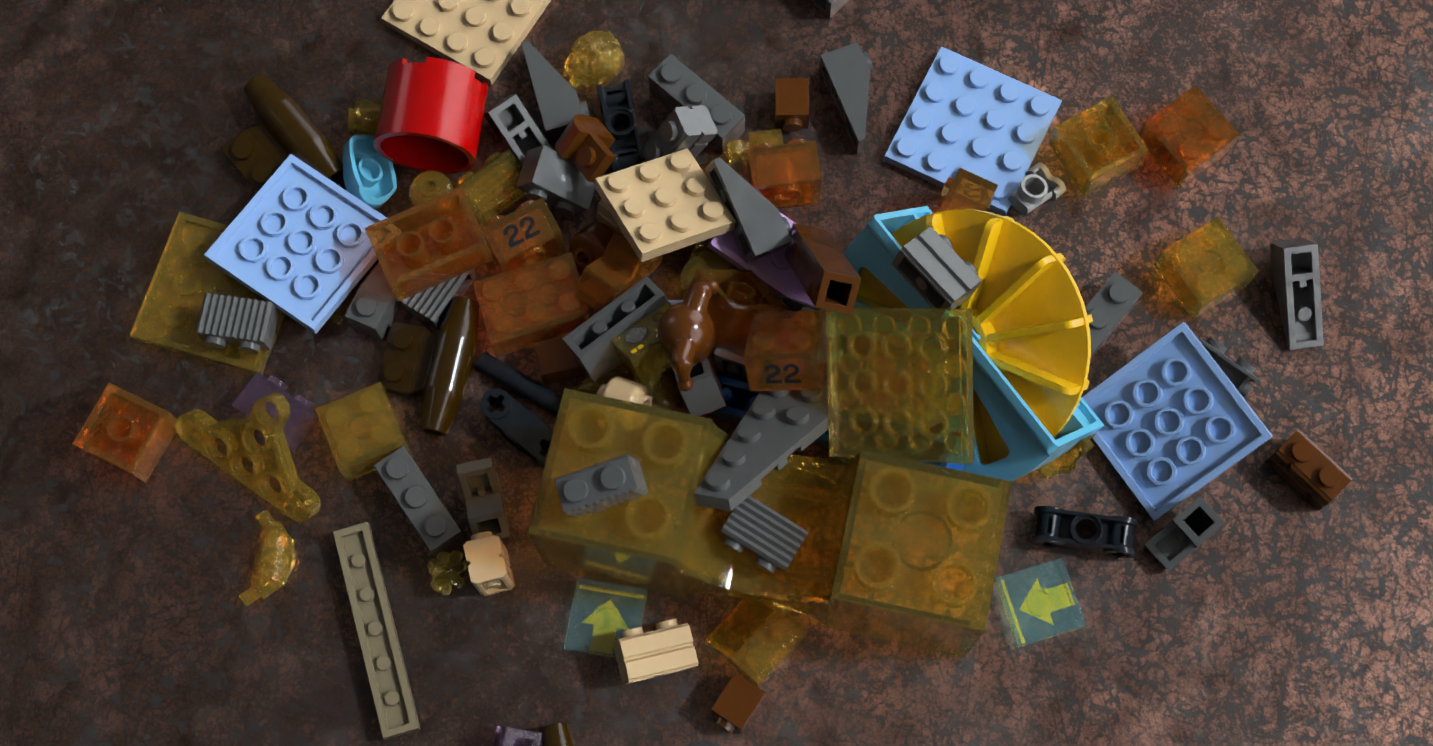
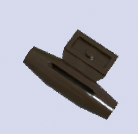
M257 75L249 80L244 87V93L262 125L249 129L246 128L222 150L252 187L258 192L290 154L338 184L343 179V166L327 138L301 107L265 75Z
M460 296L453 297L437 335H434L423 326L392 322L376 388L380 391L410 396L423 391L420 430L425 433L447 436L463 401L477 347L480 303L473 299Z

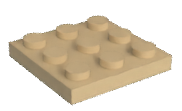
M688 148L595 178V189L641 262L735 230L736 220Z

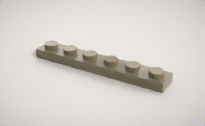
M364 522L333 531L383 739L386 740L420 730L370 524Z

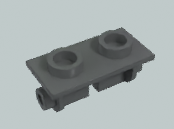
M1211 336L1207 341L1200 337L1199 341L1244 398L1252 388V386L1247 384L1249 379L1251 378L1256 382L1259 380L1253 374L1257 368L1241 357L1236 362L1224 354L1228 348Z

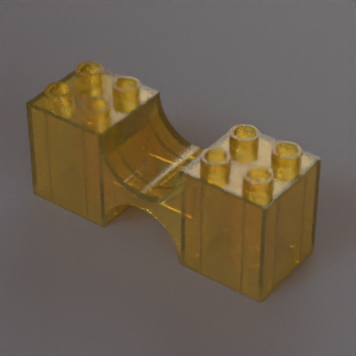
M564 388L528 531L546 567L682 597L689 593H713L756 600L802 613L816 619L826 628L964 658L984 634L1012 481L863 450L855 456L846 458H817L791 454L787 457L788 464L779 471L775 469L770 471L761 479L762 486L750 495L808 531V535L805 537L786 571L781 572L776 569L772 574L754 563L757 556L745 549L739 554L722 543L724 536L719 534L718 531L730 511L696 505L694 492L731 435L718 428L710 418ZM625 454L638 458L648 489L646 496L640 495L639 499L633 497L632 501L626 499L624 504L619 502L617 506L611 505L610 509L604 507L603 511L597 509L596 513L588 511L586 515L581 514L579 517L563 512L555 485V478Z

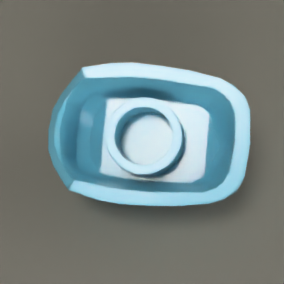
M354 135L343 147L342 162L345 186L349 193L373 209H376L383 205L397 189L393 163L375 150V136Z

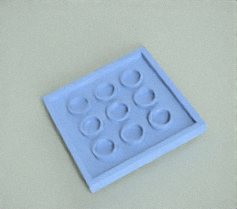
M941 46L884 156V161L1000 215L1006 216L1011 206L1008 200L1009 196L1019 187L1021 181L1026 176L1062 100ZM968 180L975 182L970 183L973 186L983 185L988 187L987 193L983 192V187L968 189L972 193L982 192L986 194L984 200L981 199L982 194L973 195L965 190V187H971L967 184Z
M290 154L204 256L208 262L264 300L272 302L277 309L314 334H317L400 233V227Z
M1182 322L1082 397L1104 424L1091 437L1154 521L1273 437L1185 322Z

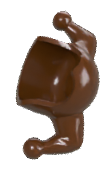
M715 280L697 282L685 300L670 306L663 312L658 322V339L667 353L670 354V365L679 378L677 382L679 389L685 392L690 391L693 387V381L690 377L693 364L702 362L709 357L717 344L716 328L711 316L707 312L711 295H715L719 291V284Z

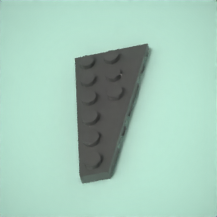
M783 356L777 365L780 368V373L770 379L782 380V383H765L694 492L696 505L732 511L762 486L761 479L773 469L779 471L787 465V457L795 450L802 452L839 421V413L849 405L855 407L863 401V393L870 387L877 389L884 383L883 370ZM788 364L797 365L799 373L789 380L801 379V383H785V377L793 373L795 369L789 367L788 371H783L784 366Z

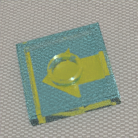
M1063 558L994 579L1017 648L1087 626Z
M577 578L565 650L616 658L613 642L622 638L621 632L642 627L648 589Z

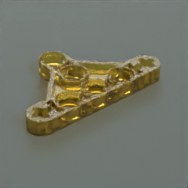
M270 393L258 399L250 415L217 421L200 409H193L179 416L176 420V432L185 443L292 520L304 522L320 511V498L312 488L299 480L283 430L290 416V405L283 395ZM267 402L272 403L276 407L278 412L276 419L267 413ZM255 430H259L264 435L265 446H261L256 442L254 438ZM216 437L225 443V454L217 449L215 445ZM243 457L248 458L252 462L253 473H249L244 469L242 464ZM270 477H274L279 481L281 485L280 493L275 492L271 488L269 483Z

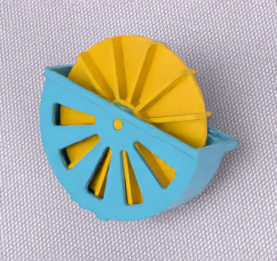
M928 206L875 214L865 224L866 227L847 247L843 254L861 277V282L852 315L821 309L819 326L821 361L883 370L884 383L877 389L870 387L863 393V401L855 407L849 405L845 409L955 437L970 450L958 485L885 465L889 469L911 481L941 490L978 491L989 489L1018 479L1056 460L1080 440L1095 434L1104 426L1081 397L1083 391L1088 389L1090 382L1087 377L1091 357L1089 323L1093 322L1092 314H1087L1078 286L1063 263L1066 258L1061 253L1056 254L1034 232L1015 222L1011 217L987 211L954 209L933 213ZM930 226L938 234H942L950 240L956 254L963 261L970 262L976 268L978 277L982 280L973 295L944 318L937 314L892 265L900 249Z

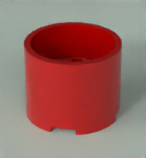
M426 57L425 63H408V60L405 58L393 61L388 67L374 138L375 150L391 162L418 171L454 174L470 170L476 162L489 89L488 83H481L475 78L476 71L445 59Z

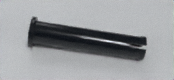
M487 351L483 352L476 362L475 371L484 374L558 417L557 421L559 423H563L568 418L575 405L574 398L567 399L490 355Z

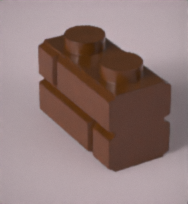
M1300 429L1290 436L1265 461L1303 497L1306 496L1307 501L1318 511L1329 504L1353 479Z

